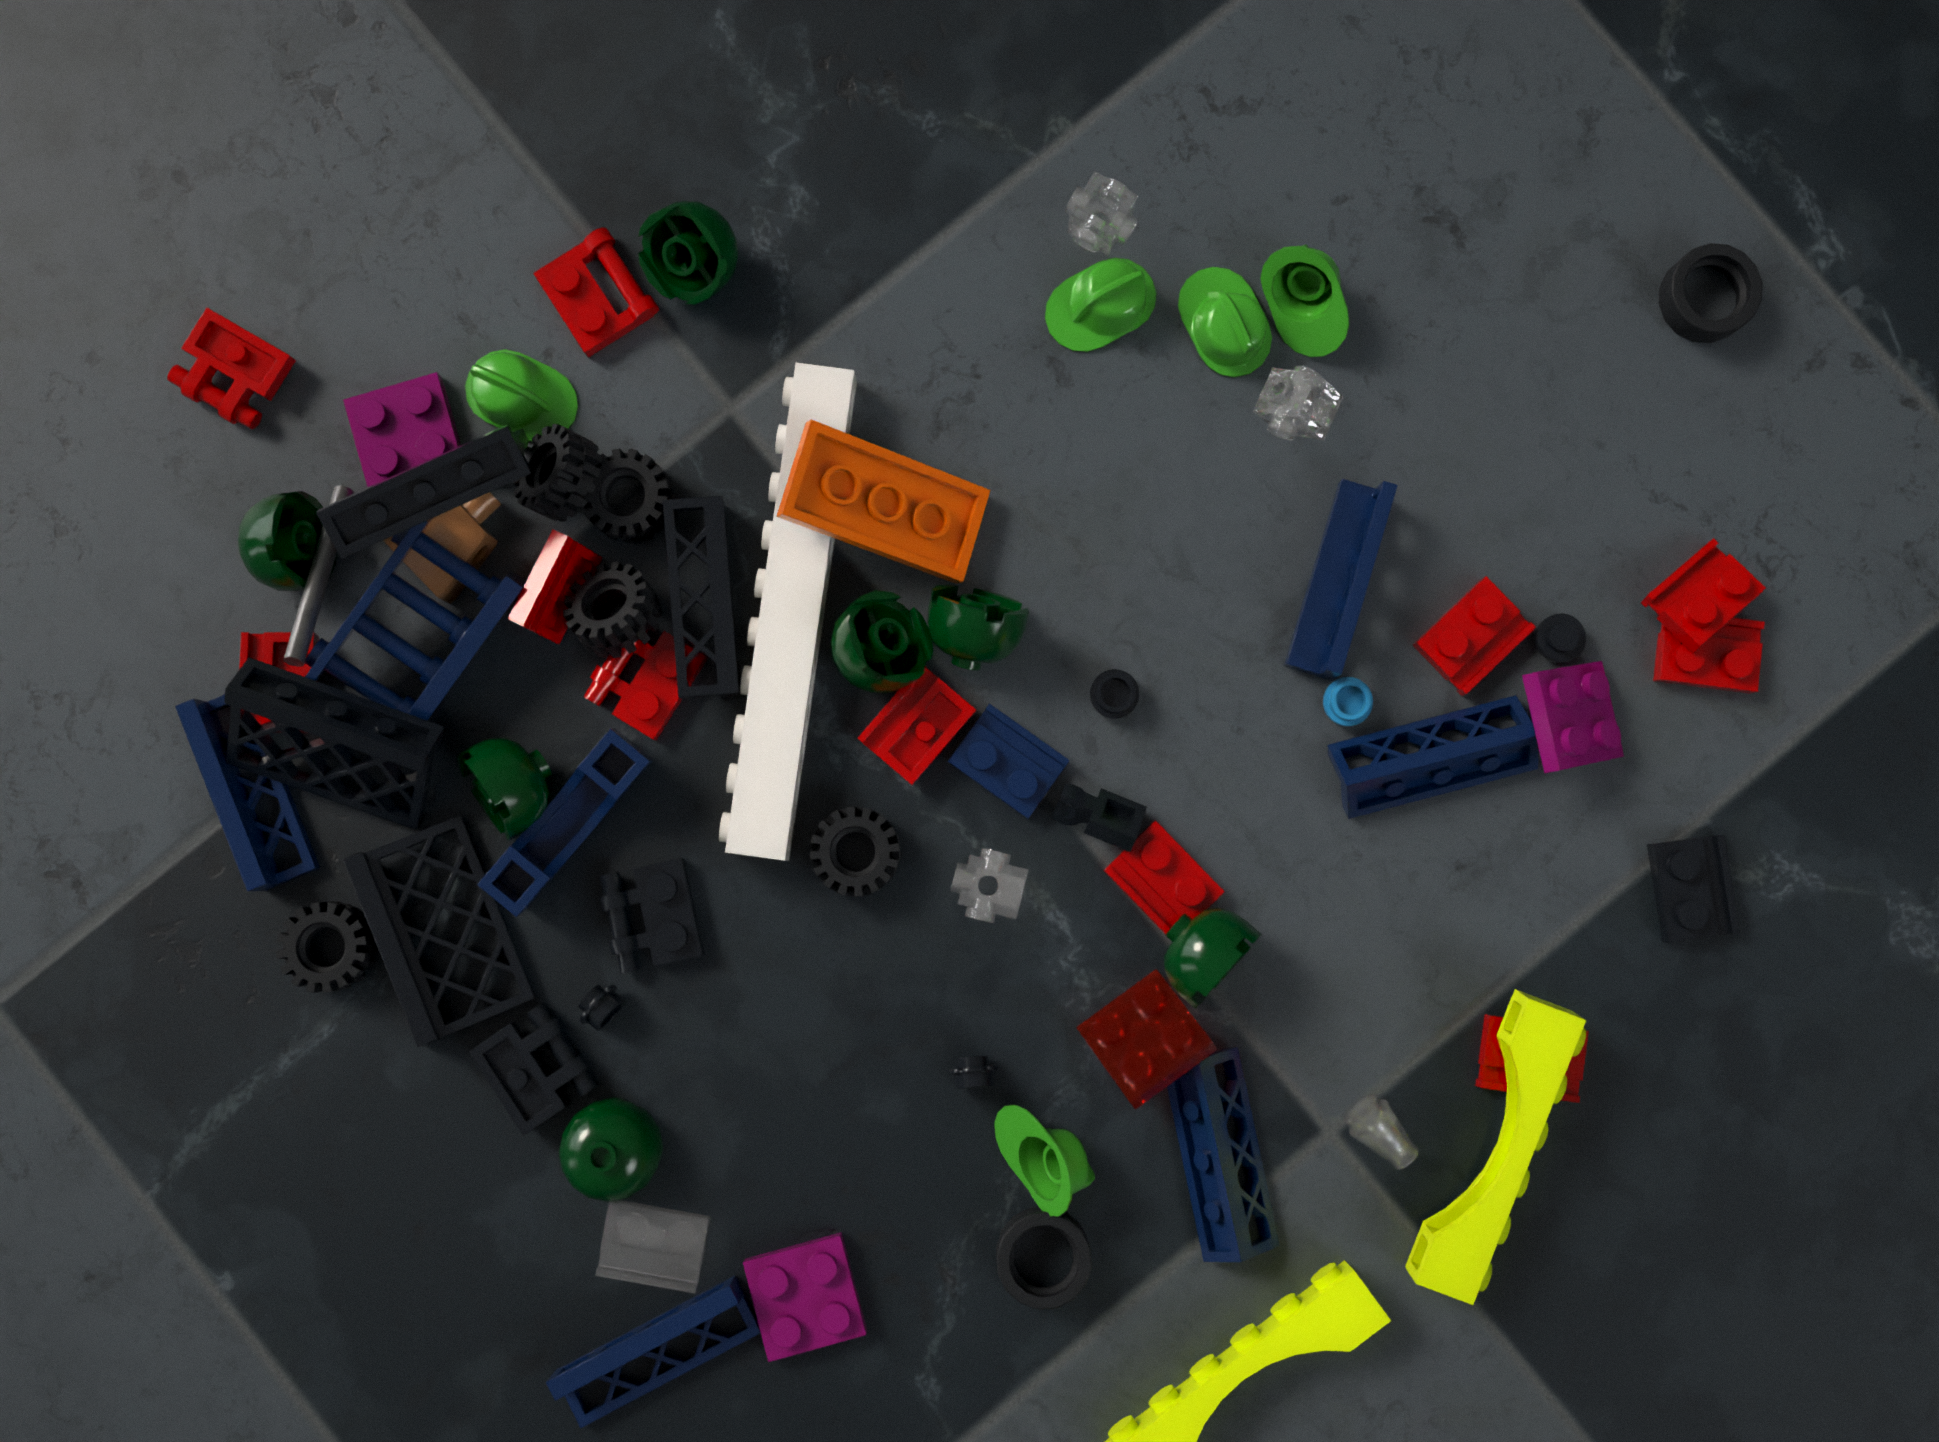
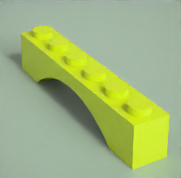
M1514 990L1496 1035L1504 1058L1507 1082L1505 1116L1498 1141L1485 1167L1468 1189L1445 1209L1422 1222L1405 1265L1406 1270L1417 1285L1474 1305L1478 1292H1483L1487 1288L1492 1275L1491 1259L1497 1244L1502 1245L1510 1231L1511 1218L1509 1214L1516 1197L1521 1198L1527 1189L1530 1178L1528 1166L1534 1151H1539L1547 1139V1118L1553 1103L1558 1104L1564 1096L1567 1087V1076L1565 1073L1572 1056L1576 1057L1581 1052L1585 1043L1586 1030L1584 1025L1586 1020L1572 1010L1522 991Z
M1345 1260L1339 1265H1336L1334 1262L1329 1263L1312 1276L1311 1282L1313 1284L1298 1296L1295 1293H1290L1277 1301L1270 1310L1272 1315L1257 1327L1254 1323H1251L1236 1332L1230 1339L1231 1346L1220 1355L1215 1357L1214 1354H1209L1200 1359L1190 1369L1189 1373L1191 1376L1175 1388L1173 1385H1168L1159 1390L1149 1400L1148 1404L1150 1407L1135 1419L1132 1415H1129L1118 1421L1108 1432L1110 1438L1104 1442H1197L1205 1423L1220 1402L1246 1378L1272 1363L1294 1355L1319 1351L1351 1352L1391 1320L1355 1270Z

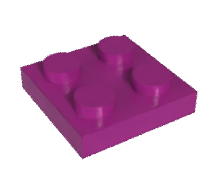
M437 372L343 399L367 487L461 445L443 379Z
M1602 661L1522 675L1544 773L1624 757L1621 732L1616 723L1609 693L1610 685L1605 676Z
M842 1232L749 1257L743 1261L768 1362L867 1334V1327Z

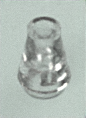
M1373 1094L1367 1095L1357 1101L1348 1111L1345 1123L1350 1127V1135L1388 1160L1396 1169L1399 1170L1407 1167L1417 1157L1419 1149L1410 1140L1387 1100H1379Z

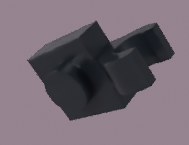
M1066 784L1052 818L1058 823L1069 826L1087 823L1084 834L1131 852L1147 806L1102 788L1098 797H1095L1076 785Z

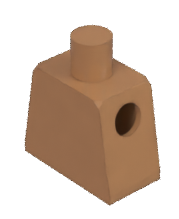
M489 492L434 517L423 533L478 570L498 542L481 523L502 504ZM392 537L383 540L393 551L398 547V545L390 541ZM412 549L403 560L436 597L449 604L465 588L464 584Z

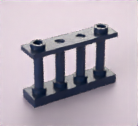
M431 518L391 538L390 541L398 545V547L331 641L327 642L321 638L308 654L305 664L310 666L311 669L305 677L317 681L326 671L373 702L428 720L524 587L526 581L511 570L503 580L495 575L490 579L423 533L433 520ZM411 549L479 595L477 600L484 604V607L474 621L466 615L461 619L395 574ZM382 590L450 635L447 640L456 646L445 661L437 655L432 659L366 614ZM353 631H356L422 675L419 680L427 686L417 700L408 695L405 699L337 655Z

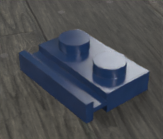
M989 703L948 760V763L1026 819H1029L1070 760Z

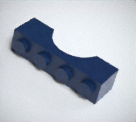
M616 728L610 729L576 768L571 778L546 807L541 817L510 845L477 885L515 917H518L547 886L645 771L653 759Z

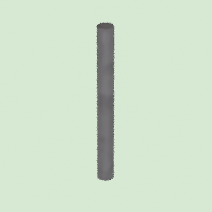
M335 486L330 504L354 494V491L346 486ZM322 527L283 658L285 663L296 667H301L305 663L337 553L324 527Z

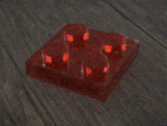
M1157 969L1076 1027L1135 1110L1217 1050L1212 1040Z

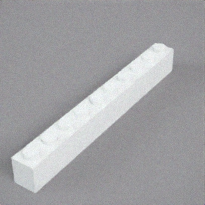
M796 362L794 377H786L784 381L782 405L789 407L787 425L779 424L775 444L776 454H782L780 473L772 472L768 500L775 502L773 521L765 520L761 548L769 551L766 569L758 568L756 574L754 596L755 598H762L759 617H751L747 645L754 647L752 666L744 665L740 685V694L748 695L745 715L737 714L733 743L740 744L738 764L730 763L726 780V792L733 793L731 813L723 812L719 828V842H726L725 853L789 861L835 538L776 516L805 423L812 419L850 434L857 387L854 370Z

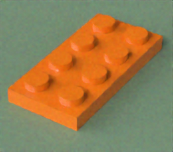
M811 419L805 423L776 517L958 584L964 581L991 490Z

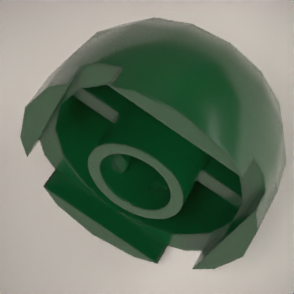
M695 201L675 202L650 214L640 227L638 237L643 235V251L638 253L639 264L648 282L662 296L670 300L677 297L688 301L685 304L694 305L717 294L734 275L738 259L737 239L730 223L717 210Z
M304 491L274 494L261 499L245 513L239 526L238 547L245 567L258 582L278 591L304 590L323 527L316 514L323 506L315 497ZM336 553V557H335V560H334V564H333V567H332V571H331L330 577H331V575H332V573H333V570H334V568H335V566H336L337 553Z
M938 585L932 588L928 606V627L931 638L937 647L944 653L953 656L951 662L953 665L968 670H980L981 663H996L1009 656L1019 645L1029 614L1028 608L1021 610L1022 603L977 588H974L973 594L957 595L959 588L957 585Z
M876 590L860 596L850 604L835 622L831 639L833 660L839 672L852 685L867 692L890 693L910 685L924 674L925 664L932 658V638L922 614L915 607L908 610L903 604L897 602L901 597L893 592Z
M505 738L488 739L475 744L456 755V761L463 777L470 773H473L475 780L472 781L474 789L471 790L475 799L499 833L505 832L508 841L525 832L530 825L541 817L549 799V790L545 778L552 775L538 750L528 753L519 743Z
M1207 909L1193 919L1186 913L1183 914L1165 935L1172 941L1164 956L1165 972L1170 984L1182 998L1196 1009L1205 1000L1204 997L1220 984L1250 950L1251 947L1244 940L1247 939L1253 944L1262 934L1245 919L1234 912L1224 909Z
M615 1097L595 1101L576 1113L565 1128L559 1149L562 1172L571 1186L587 1198L605 1202L629 1198L644 1188L654 1176L662 1156V1138L657 1123L651 1114L641 1106L638 1107L632 1102Z

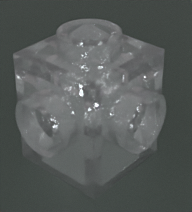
M1094 171L1086 187L1078 186L1066 206L1065 213L1070 215L1067 233L1073 235V241L1084 250L1091 253H1097L1099 250L1109 256L1117 242L1122 245L1127 243L1137 225L1138 219L1133 216L1138 195L1131 192L1121 182L1112 178H1106Z
M1295 366L1293 370L1272 367L1253 412L1269 424L1267 430L1276 437L1288 441H1294L1296 436L1324 441L1344 396L1318 372L1308 367Z
M982 848L980 857L970 855L968 864L957 863L950 891L960 894L957 904L967 906L965 912L967 917L994 923L996 914L1016 919L1029 870L1009 865L1011 858L1009 854ZM984 876H992L997 881V889L991 895H984L979 891L978 883Z

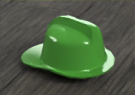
M1307 244L1283 247L1272 253L1263 265L1260 279L1276 328L1283 341L1295 352L1308 357L1325 356L1337 350L1346 339L1350 322L1348 308L1340 286L1339 268L1332 257L1321 250L1309 248Z
M1121 258L1100 261L1066 279L1053 290L1047 301L1045 313L1049 333L1058 344L1072 351L1089 352L1102 348L1137 329L1149 319L1155 308L1156 290L1149 274L1142 266L1133 261Z
M1210 267L1197 271L1186 280L1179 293L1178 309L1182 322L1199 356L1207 367L1219 375L1229 377L1248 375L1259 368L1270 353L1272 335L1265 313L1244 278L1230 269Z
M506 349L493 351L480 358L469 371L465 385L467 402L474 414L491 425L500 428L509 424L512 432L523 428L528 440L532 442V438L536 434L542 436V429L546 426L552 428L553 424H559L569 429L575 421L578 403L576 392L571 383L557 370L520 352Z
M1006 1105L997 1113L994 1123L995 1137L1006 1162L1029 1190L1032 1198L1042 1211L1048 1212L1050 1216H1062L1068 1211L1072 1196L1090 1186L1095 1180V1174L1088 1163L1082 1143L1069 1130L1045 1129L1028 1110L1018 1105Z

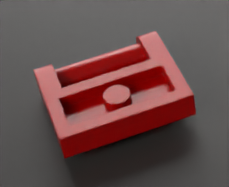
M606 227L592 231L584 238L582 243L533 273L588 358L648 321L659 311V307L653 297L643 293L615 250V239ZM596 258L600 260L629 305L619 315H617L586 267L588 263Z

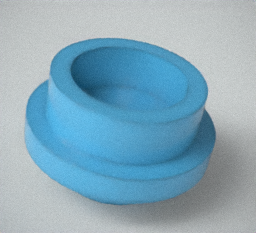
M1343 677L1337 679L1325 690L1323 696L1324 711L1328 718L1338 725L1354 726L1360 724L1372 711V693L1369 687L1357 678Z

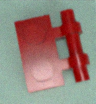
M206 307L181 347L182 350L197 358L190 371L180 365H174L168 373L167 380L181 388V394L197 403L203 401L217 409L218 415L231 424L239 422L250 429H255L262 420V413L249 406L251 396L255 392L271 401L296 360ZM217 371L234 380L227 392L212 384V378Z
M663 631L654 647L648 643L644 645L640 640L634 643L637 650L633 653L642 657L645 661L631 684L618 678L633 653L629 654L625 648H622L621 657L613 658L609 655L602 667L596 666L590 675L593 682L583 696L600 707L609 691H613L622 698L612 712V715L657 741L682 699L678 698L674 636L666 631ZM685 644L686 657L693 650L687 644ZM699 653L687 667L688 687L692 685L708 659L702 653Z

